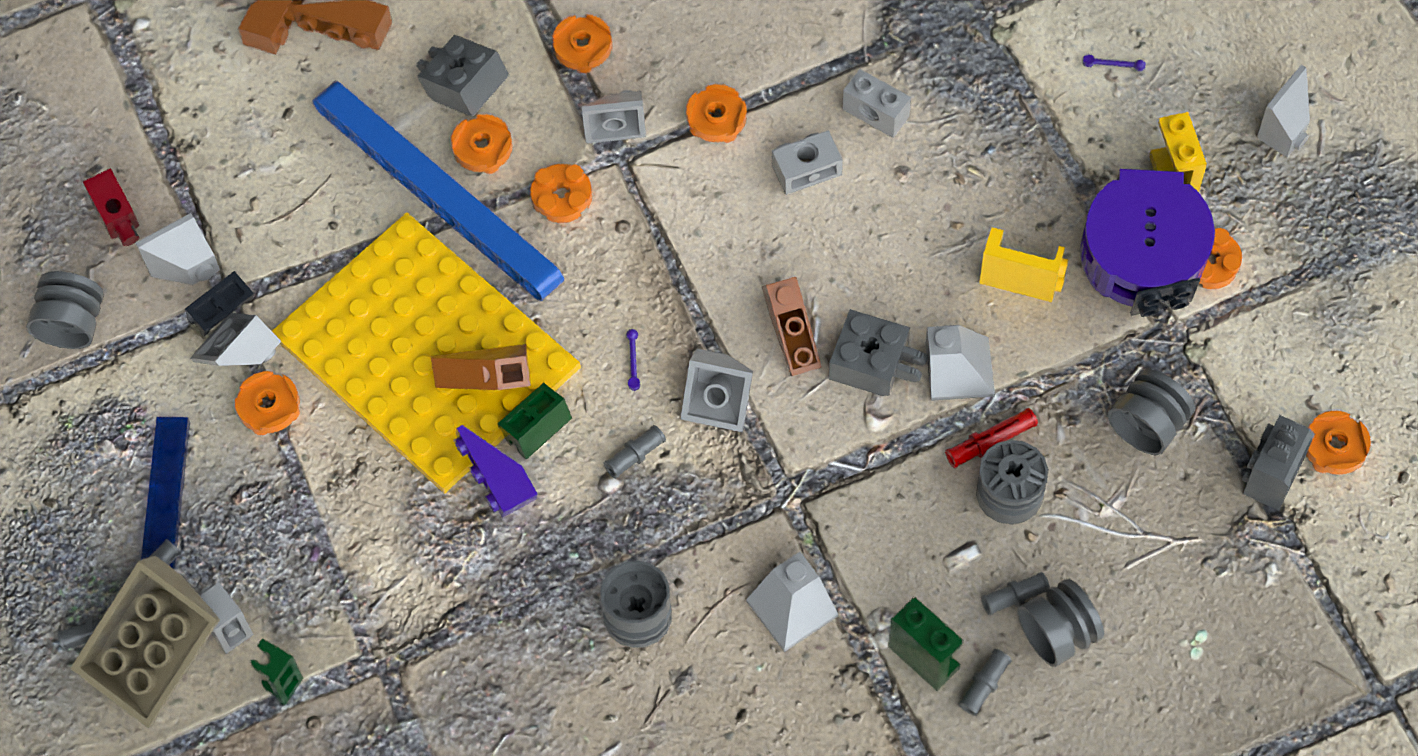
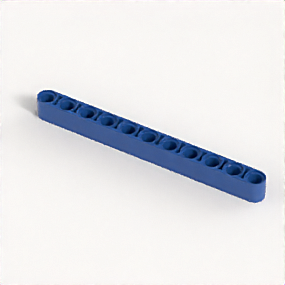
M334 81L312 100L317 111L535 299L543 301L564 282V276L551 261L341 83Z

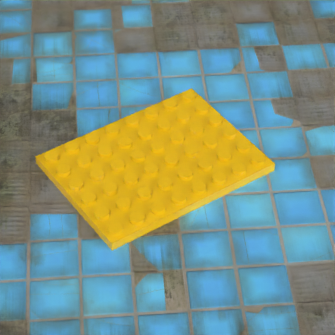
M407 212L272 330L281 340L279 343L444 494L470 471L469 467L473 466L468 455L462 457L454 443V439L458 438L456 428L463 425L496 447L505 438L497 423L543 382L556 391L581 368L580 362ZM526 344L531 386L504 390L435 388L431 356Z

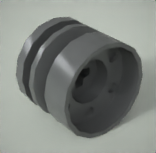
M54 271L42 274L38 280V289L34 295L36 303L33 304L26 325L28 333L45 344L59 348L82 349L90 346L97 325L95 317L100 313V304L104 298L103 289L96 282L75 273Z
M1145 369L1140 371L1134 382L1129 385L1127 394L1121 395L1110 409L1108 419L1115 432L1124 441L1146 454L1156 456L1163 454L1175 438L1176 431L1184 427L1186 421L1191 418L1196 409L1191 396L1178 382L1159 371Z
M1017 440L999 442L988 449L980 463L976 490L979 507L984 513L999 523L1011 525L1026 522L1036 515L1043 503L1049 469L1045 457L1036 447Z
M627 561L615 566L605 576L600 587L604 625L609 635L619 644L631 648L648 647L659 642L668 633L672 623L670 587L664 573L653 564L643 561Z
M1070 578L1059 582L1057 587L1047 589V600L1041 596H1036L1020 605L1017 609L1018 619L1027 639L1037 654L1051 667H1057L1074 657L1075 646L1085 650L1090 647V643H1097L1105 635L1102 621L1092 601L1084 590Z

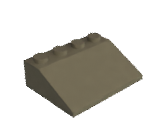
M157 556L140 560L70 669L144 726L150 728L220 621V618L181 574Z

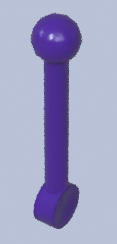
M1090 54L1083 57V65L1088 68L1096 64L1135 68L1137 71H1143L1146 67V63L1141 59L1129 62L1095 59Z
M629 329L626 333L630 345L631 372L628 388L636 391L641 385L640 380L637 378L636 339L638 338V332L635 329Z

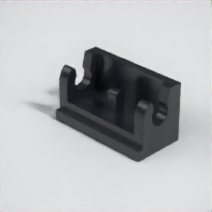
M233 271L185 308L187 320L192 325L195 324L199 328L200 334L204 337L209 333L210 329L246 302L249 303L255 294L239 275Z

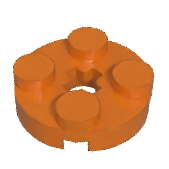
M586 14V17L576 18V15L569 16L562 20L554 30L553 49L556 58L566 67L576 69L579 73H589L593 68L604 63L612 51L613 44L610 29L597 16ZM586 38L589 39L587 45H577L576 40L580 39L583 41Z
M721 84L706 86V90L698 94L695 92L690 97L686 107L690 132L694 136L709 142L723 141L729 143L734 141L737 134L742 131L746 124L747 107L745 101L743 102L739 97V93L734 88ZM716 109H721L723 116L714 118L709 112L713 113Z
M489 114L476 115L477 118L471 119L468 122L467 119L461 121L454 129L451 138L456 162L474 172H485L487 174L497 172L499 167L508 160L513 148L511 133L505 122ZM483 138L487 139L488 145L486 147L479 148L475 144L476 141L481 142Z
M556 164L547 168H541L535 174L530 190L532 204L538 213L540 212L542 215L547 216V220L556 223L571 222L581 216V212L586 209L587 205L588 207L590 206L592 201L591 183L579 165ZM561 188L569 191L565 193L564 198H559L558 194H554V192Z
M1216 228L1210 254L1217 258L1215 264H1211L1207 260L1199 284L1203 285L1202 288L1219 289L1229 285L1235 279L1242 263V252L1238 243L1230 236L1227 230Z
M271 371L259 372L248 377L241 384V390L238 393V397L235 398V408L241 422L257 435L278 432L289 426L300 414V397L295 384L289 377L275 375ZM263 398L276 399L271 407H260L263 404Z
M1327 411L1319 414L1308 427L1315 435L1306 456L1312 462L1314 469L1320 473L1335 475L1348 474L1359 469L1363 465L1371 447L1370 434L1366 426L1360 420L1357 422L1350 418V414L1343 411ZM1332 437H1337L1338 441H1344L1345 445H1342L1341 449H1337L1331 446L1330 442Z

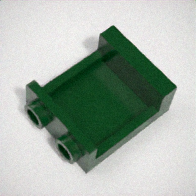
M913 597L891 618L888 647L938 691L960 669V663L952 655L962 646L963 639L920 600Z

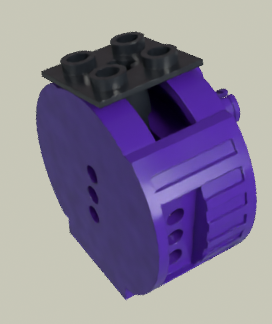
M1120 169L1117 180H1112L1097 194L1090 206L1080 243V258L1083 270L1091 285L1103 297H1110L1121 304L1131 306V316L1140 314L1141 317H1148L1158 313L1160 309L1171 307L1172 310L1184 308L1193 300L1212 251L1215 237L1213 217L1201 194L1190 184H1184V172Z

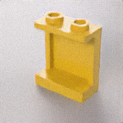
M1184 112L1159 118L1158 124L1166 147L1150 150L1149 157L1155 171L1184 172V184H1190L1199 192L1207 163L1189 113Z
M991 227L983 253L979 284L1052 302L1055 291H1062L1066 276L1065 273L1069 259L1063 258L1065 247H1058L1054 260L1001 247L1004 230Z

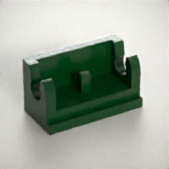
M543 382L497 425L508 444L511 446L514 443L520 455L527 460L572 419L565 399Z
M262 638L257 647L266 654L269 662L262 665L257 660L252 659L250 661L254 670L266 677L267 681H261L263 688L276 696L279 703L285 706L304 678L291 654Z

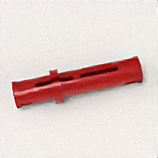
M1026 408L979 434L977 432L968 436L969 439L945 450L948 462L953 468H957L959 465L977 456L982 458L987 450L995 444L1010 440L1032 427L1038 426L1036 415L1030 408Z

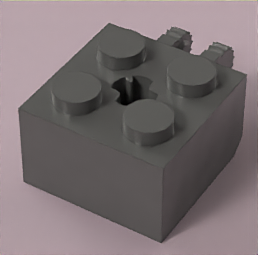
M453 35L442 49L436 46L431 47L428 50V55L432 58L430 62L420 59L416 65L419 71H421L417 77L427 95L434 102L471 117L479 111L509 76L496 50L457 35Z
M850 309L829 363V380L877 395L889 396L896 377L906 381L909 380L910 382H919L922 372L920 370L901 364V362L925 365L928 355L920 350L907 347L910 327Z
M1279 415L1275 425L1268 423L1260 439L1261 442L1257 450L1255 449L1247 465L1248 468L1243 476L1242 481L1247 483L1243 494L1279 511L1306 457L1315 435L1310 428Z

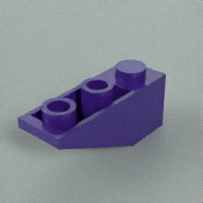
M463 425L456 428L458 438L454 439V443L462 457L468 455L473 466L469 467L470 472L478 485L483 483L489 494L485 495V499L493 513L499 511L503 518L537 499L538 493L522 465Z

